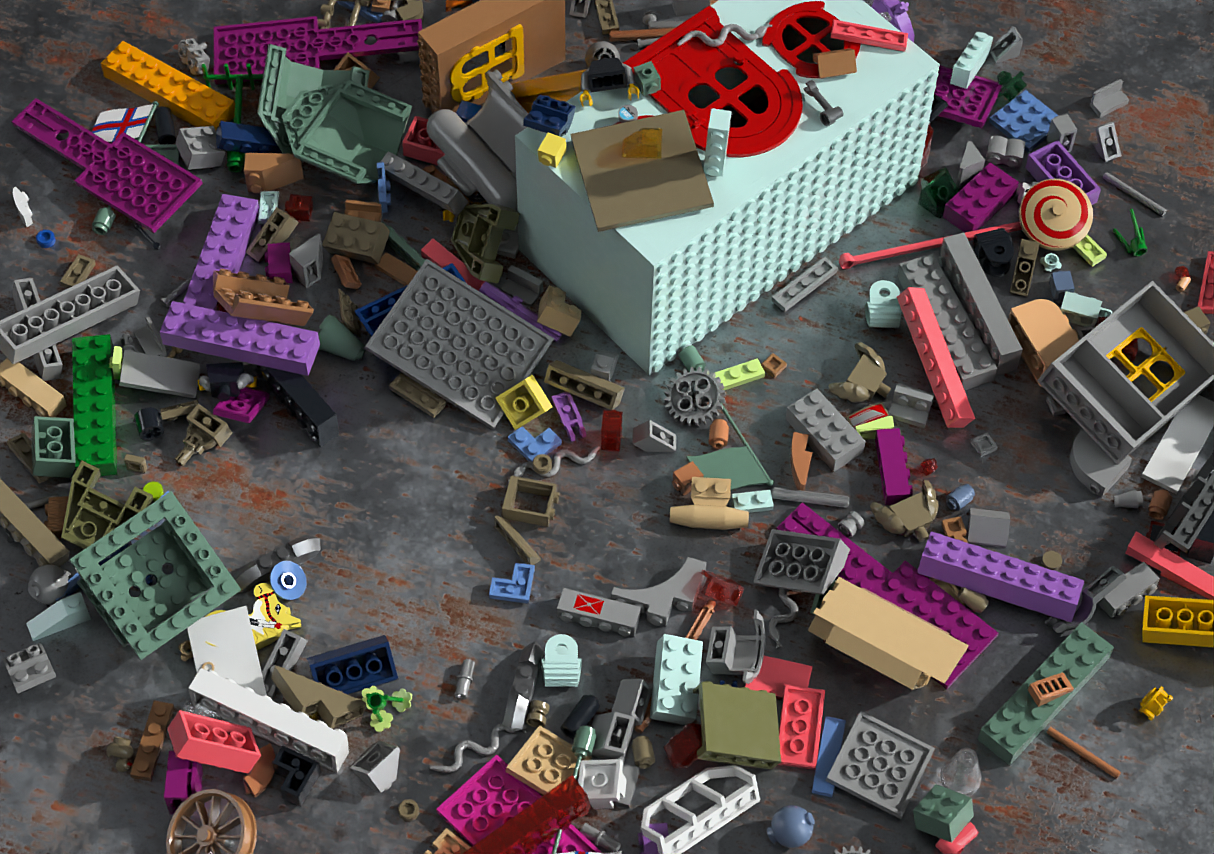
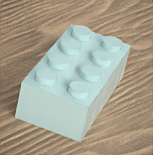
M664 634L657 641L650 719L682 725L691 724L696 719L698 694L693 693V690L699 685L703 641Z

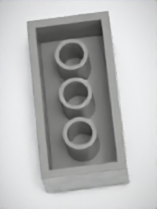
M815 389L787 407V422L798 433L809 435L807 444L833 472L863 454L866 441L818 389Z

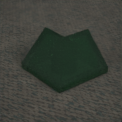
M946 167L921 178L922 189L918 204L938 218L943 216L945 204L959 192Z

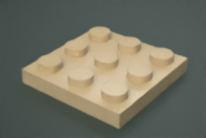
M539 725L506 767L505 772L558 804L570 788L578 757L572 752V745ZM587 756L586 758H582L581 761L591 760L592 757Z

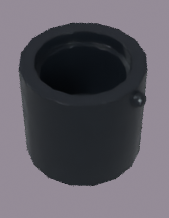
M143 408L134 415L133 422L136 423L142 440H154L164 433L160 418L161 413L156 408Z

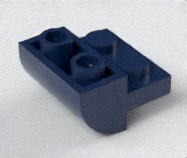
M539 95L532 103V110L524 118L523 126L544 133L549 132L557 136L561 134L566 135L574 117L575 106L565 101L552 99L549 96Z

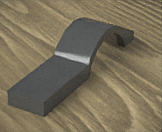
M1111 566L1082 590V601L1074 613L1072 622L1051 616L1045 621V624L1048 627L1052 626L1056 633L1073 630L1081 622L1086 624L1092 618L1096 604L1127 577L1118 568Z

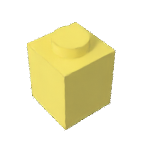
M548 132L538 148L539 162L546 166L557 168L567 151L566 139Z

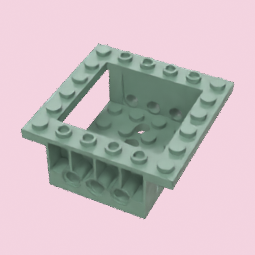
M172 491L69 560L81 577L77 581L78 585L123 648L130 645L140 661L241 591L239 585ZM162 519H165V521L160 526H158L153 531H151L150 533H148L147 535H145L144 537H142L141 539H139L138 541L124 549L122 552H120L119 554H117L101 566L98 564L100 561H102L103 559L111 555L113 552H115L116 550H118L119 548H121L122 546H124L125 544H127L128 542L142 534L144 531H146ZM164 564L172 566L173 572L171 574L163 573L162 566ZM153 575L156 578V584L149 586L145 581L146 576ZM135 586L140 590L138 597L130 596V587Z

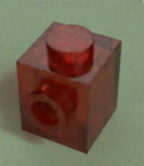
M290 194L289 201L285 203V211L295 220L310 222L314 208L312 196Z

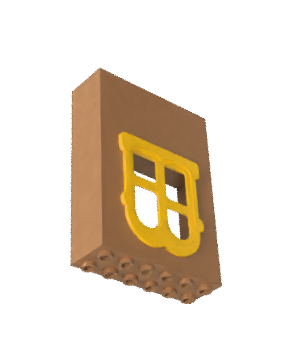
M480 0L419 31L417 43L420 51L418 55L420 58L419 67L421 69L420 79L422 81L421 90L424 106L429 108L432 114L441 109H450L456 113L462 100L477 105L485 103L489 92L485 78V72L488 70L493 72L497 69L503 77L501 81L503 83L509 81L511 84L528 80L565 61V0ZM505 41V53L495 58V47ZM488 51L487 63L465 74L462 73V67L468 60Z

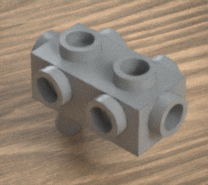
M193 38L181 40L178 44V54L182 58V63L186 64L190 69V73L193 75L203 74L202 64L206 65L208 72L210 58L203 51L207 48V44L203 42L198 45Z

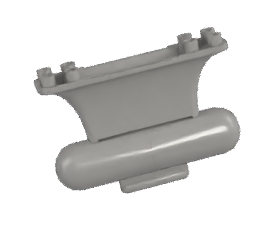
M497 69L493 72L488 70L485 72V78L489 92L482 108L466 123L450 109L438 110L428 118L426 132L445 154L438 159V166L465 196H470L478 191L489 204L509 207L517 211L515 135L527 128L523 126V121L528 112L516 101L514 94L511 92L513 87L509 81L503 83L501 81L503 77Z

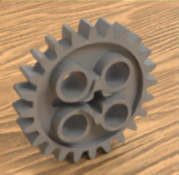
M691 367L690 372L683 369V375L677 372L678 378H671L673 384H667L669 390L664 391L667 396L664 398L665 403H667L665 407L667 410H670V416H674L676 422L680 420L682 425L686 421L689 427L692 426L693 422L699 427L700 421L706 425V419L713 421V414L719 416L717 409L723 410V406L720 403L726 402L725 398L722 397L726 395L725 390H722L724 385L720 383V378L716 377L714 372L709 374L707 368L704 372H702L701 367H698L697 371H694L693 367ZM692 382H695V391L697 393V395L695 396L698 409L697 412H694L695 403L693 401L694 391L692 388ZM707 384L706 388L699 389L700 386ZM689 387L687 391H681L682 388ZM703 402H709L707 406H701ZM690 404L689 408L682 409L684 405Z

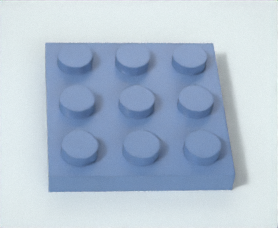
M1025 90L992 115L989 122L1010 139L1025 141L1024 150L1029 153L1047 138L1051 119L1059 115Z

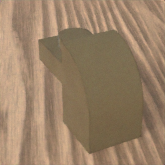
M402 0L404 6L396 8L399 21L421 19L423 21L424 19L422 0Z

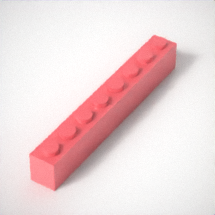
M908 287L897 296V300L947 427L964 428L976 418L925 289Z

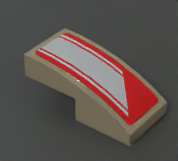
M883 402L858 410L846 418L855 429L858 425L888 417L890 414Z

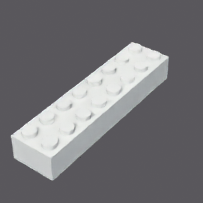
M200 668L188 688L192 706L224 721L250 727L254 735L314 759L321 766L338 773L349 754L347 735L342 730H334L323 721L312 720L307 714L303 712L297 713L286 704L273 702L266 695H258L247 686L241 687L230 678L224 679L219 677L212 670Z

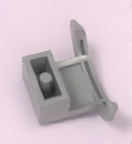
M757 609L754 610L753 616L756 635H736L732 627H712L706 664L712 674H743L742 681L745 684H750L758 676L764 656L765 628L763 617Z

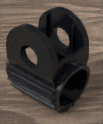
M1001 228L975 234L973 238L974 253L983 271L993 277H1001L1007 274L1011 266L1010 260L1014 255L1013 242L1009 233ZM991 262L994 264H1001V266L994 267L991 265Z

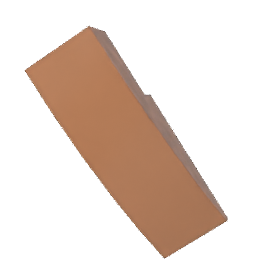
M794 432L790 454L791 471L797 490L804 491L812 452L806 451L809 435Z

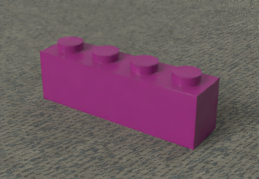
M900 428L877 429L875 445L885 506L893 505L913 496L912 485L908 483V480H910V470L906 468L905 464L907 463V452H903V447L905 446L904 435L900 434Z

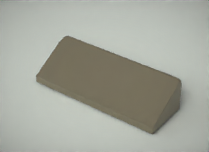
M500 516L494 517L495 528L526 564L535 565L541 560L507 519Z

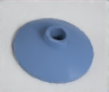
M282 561L272 568L270 585L277 596L284 600H294L304 593L307 581L305 573L299 565L291 561Z

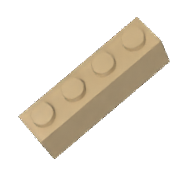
M6 358L0 364V386L8 388L14 397H20L27 407H33L39 416L55 417L67 406L65 398L61 393L21 363L12 364Z

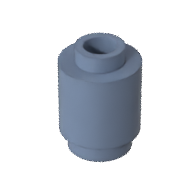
M968 484L960 485L946 496V504L951 510L959 511L973 500L975 492Z

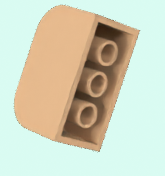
M1046 299L1033 300L1010 310L1008 321L1023 349L1021 356L1037 381L1052 362L1079 341L1075 329H1072L1067 316L1062 313L1060 308L1054 302Z

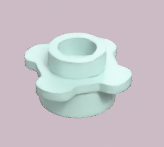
M1052 253L1040 259V263L1044 265L1046 272L1060 269L1062 266L1059 263V257Z

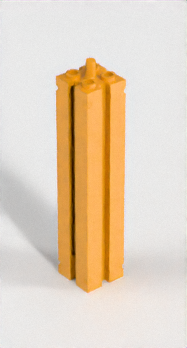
M587 69L511 83L513 87L511 92L514 94L516 101L528 113L532 110V103L539 95L549 96L552 99L566 102L581 92V75Z

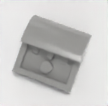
M41 642L3 658L17 693H21L56 677Z

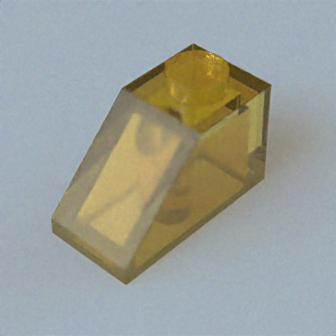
M641 128L624 138L622 157L661 159L662 129Z

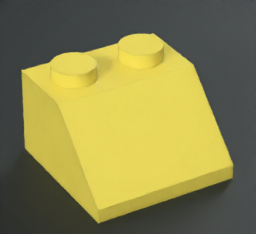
M533 374L495 397L515 430L552 408L551 403Z

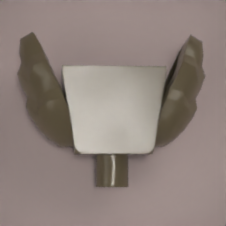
M862 342L856 343L855 350L858 354L859 362L846 382L830 383L828 385L829 391L837 397L853 403L871 400L876 392L886 398L891 388L882 383L887 375L882 358L871 347Z
M923 480L921 493L893 504L889 508L877 502H872L870 509L875 519L888 532L897 535L902 534L904 537L915 534L918 541L923 542L929 538L926 528L935 519L939 504L931 483L928 480Z

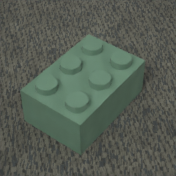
M34 416L31 430L33 476L72 478L76 463L74 419Z

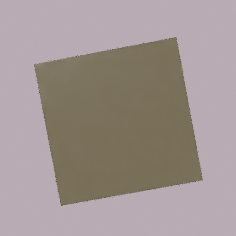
M684 110L570 134L598 232L714 207V201Z

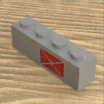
M563 588L557 606V618L565 622L573 621L585 627L593 626L602 631L617 632L622 636H635L641 616L640 606Z

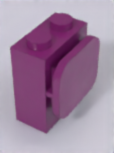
M169 751L164 791V800L169 814L174 815L182 802L194 793L202 790L203 780L201 763L176 757L175 751Z

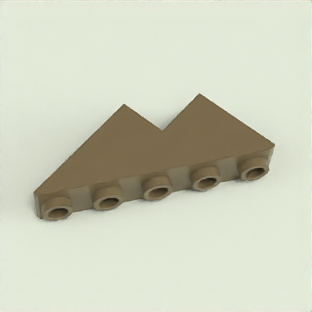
M274 666L271 679L295 712H303L307 715L318 712L327 726L332 729L363 716L366 702L308 679L303 675H298L283 667Z

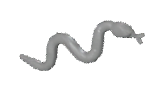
M767 22V25L760 26L755 31V34H748L741 26L729 24L722 28L718 39H711L705 33L695 30L687 33L677 45H682L692 37H699L706 45L717 47L724 43L727 34L731 31L736 32L745 40L753 41L763 37L767 28L772 27V25H769V22Z
M597 445L585 458L579 457L568 449L560 450L554 455L552 469L546 474L539 475L542 477L554 476L559 470L562 457H568L578 464H587L594 459L600 445ZM525 462L517 467L513 476H523L525 469H533V462Z
M780 588L779 597L791 609L790 614L776 616L769 622V635L777 643L776 648L779 646L783 647V645L779 643L780 634L775 625L777 623L791 622L799 613L797 604L787 596L788 589Z
M503 723L498 724L491 732L490 747L483 748L475 742L469 740L462 741L455 748L454 764L452 766H430L429 769L444 773L457 771L462 764V752L464 749H471L483 756L492 755L499 747V732L501 730L510 733L522 730L526 733L525 729L527 726L523 728H510L503 725Z

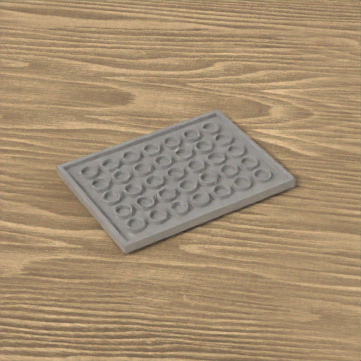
M426 259L370 338L365 349L494 430L505 414L495 397L529 377L552 344L554 338Z

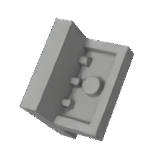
M898 383L894 391L889 414L893 416L894 420L925 428L935 395L931 392Z

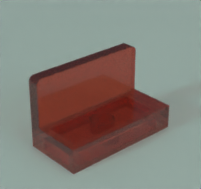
M702 570L701 574L707 577L701 593L737 606L744 587L734 580Z

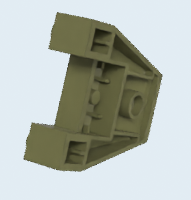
M483 204L466 205L459 213L451 241L471 275L482 281L499 282L503 273V265L495 261L504 229L515 231V227L519 222V212L509 207Z
M81 461L72 477L61 538L82 549H86L153 503V495L134 487L124 505L93 489L101 476L100 469Z

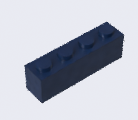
M220 121L216 130L217 149L242 153L283 154L266 127Z

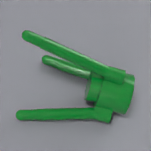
M1130 209L1136 238H1133L1129 245L1117 229L1114 228L1113 232L1127 248L1129 254L1133 252L1134 256H1141L1147 252L1142 227L1138 228L1134 211Z

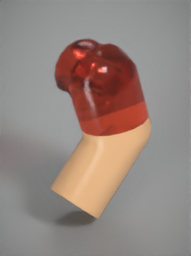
M1178 266L1175 269V273H1177L1176 276H1180V281L1176 285V290L1183 292L1190 283L1191 278L1187 267Z

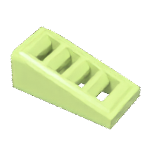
M893 416L858 425L855 427V430L864 440L875 439L877 429L894 428Z

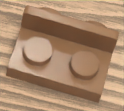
M358 200L345 201V215L381 222V204Z

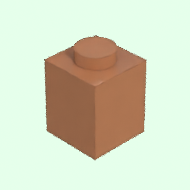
M692 461L673 472L672 484L684 496L691 492L692 477H703L704 475Z

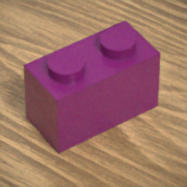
M290 242L268 244V251L264 252L265 262H268V266H265V274L270 279L280 277L285 279L287 283H293L289 256L291 252Z

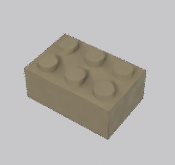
M334 212L322 246L329 254H337L379 265L390 230L382 222Z

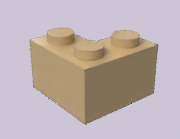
M549 285L539 303L537 322L571 337L580 322L582 310L574 305L565 303L566 292Z

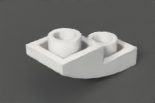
M14 187L13 197L19 216L26 227L33 224L31 218L33 214L27 203L29 199L24 191L20 192L17 187Z

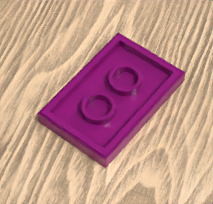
M245 387L241 389L239 396L230 397L228 401L220 400L213 408V415L250 423L267 403L270 393Z

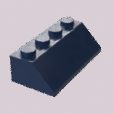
M385 635L307 658L313 681L322 683L345 694L398 679L389 641Z

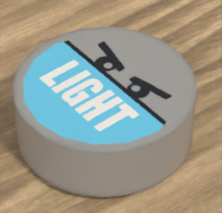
M632 105L622 106L618 111L619 121L624 123L637 120V109Z

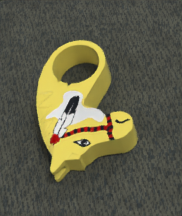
M261 583L255 586V604L252 614L248 615L256 650H260L278 640L283 629L300 628L301 620L291 616L290 607L287 608L279 603L271 585ZM226 610L213 611L206 616L225 612Z

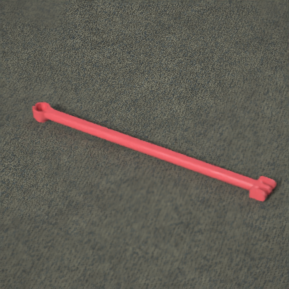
M1020 221L966 232L965 235L968 241H971L975 234L1001 228L1009 233L1022 230ZM945 237L856 256L843 253L840 255L839 263L842 269H849L861 263L938 248L942 246L943 238Z

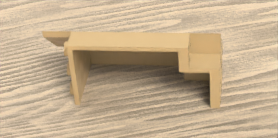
M838 577L832 590H829L823 598L820 608H816L813 612L816 615L808 629L809 632L826 640V644L912 690L921 688L924 685L927 686L931 677L945 683L969 646L950 636V633L865 588H859L841 577Z

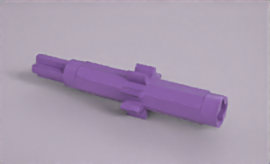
M488 282L483 283L479 292L554 338L555 342L560 339L562 333L538 323V315L522 305L523 300L518 296L511 298Z

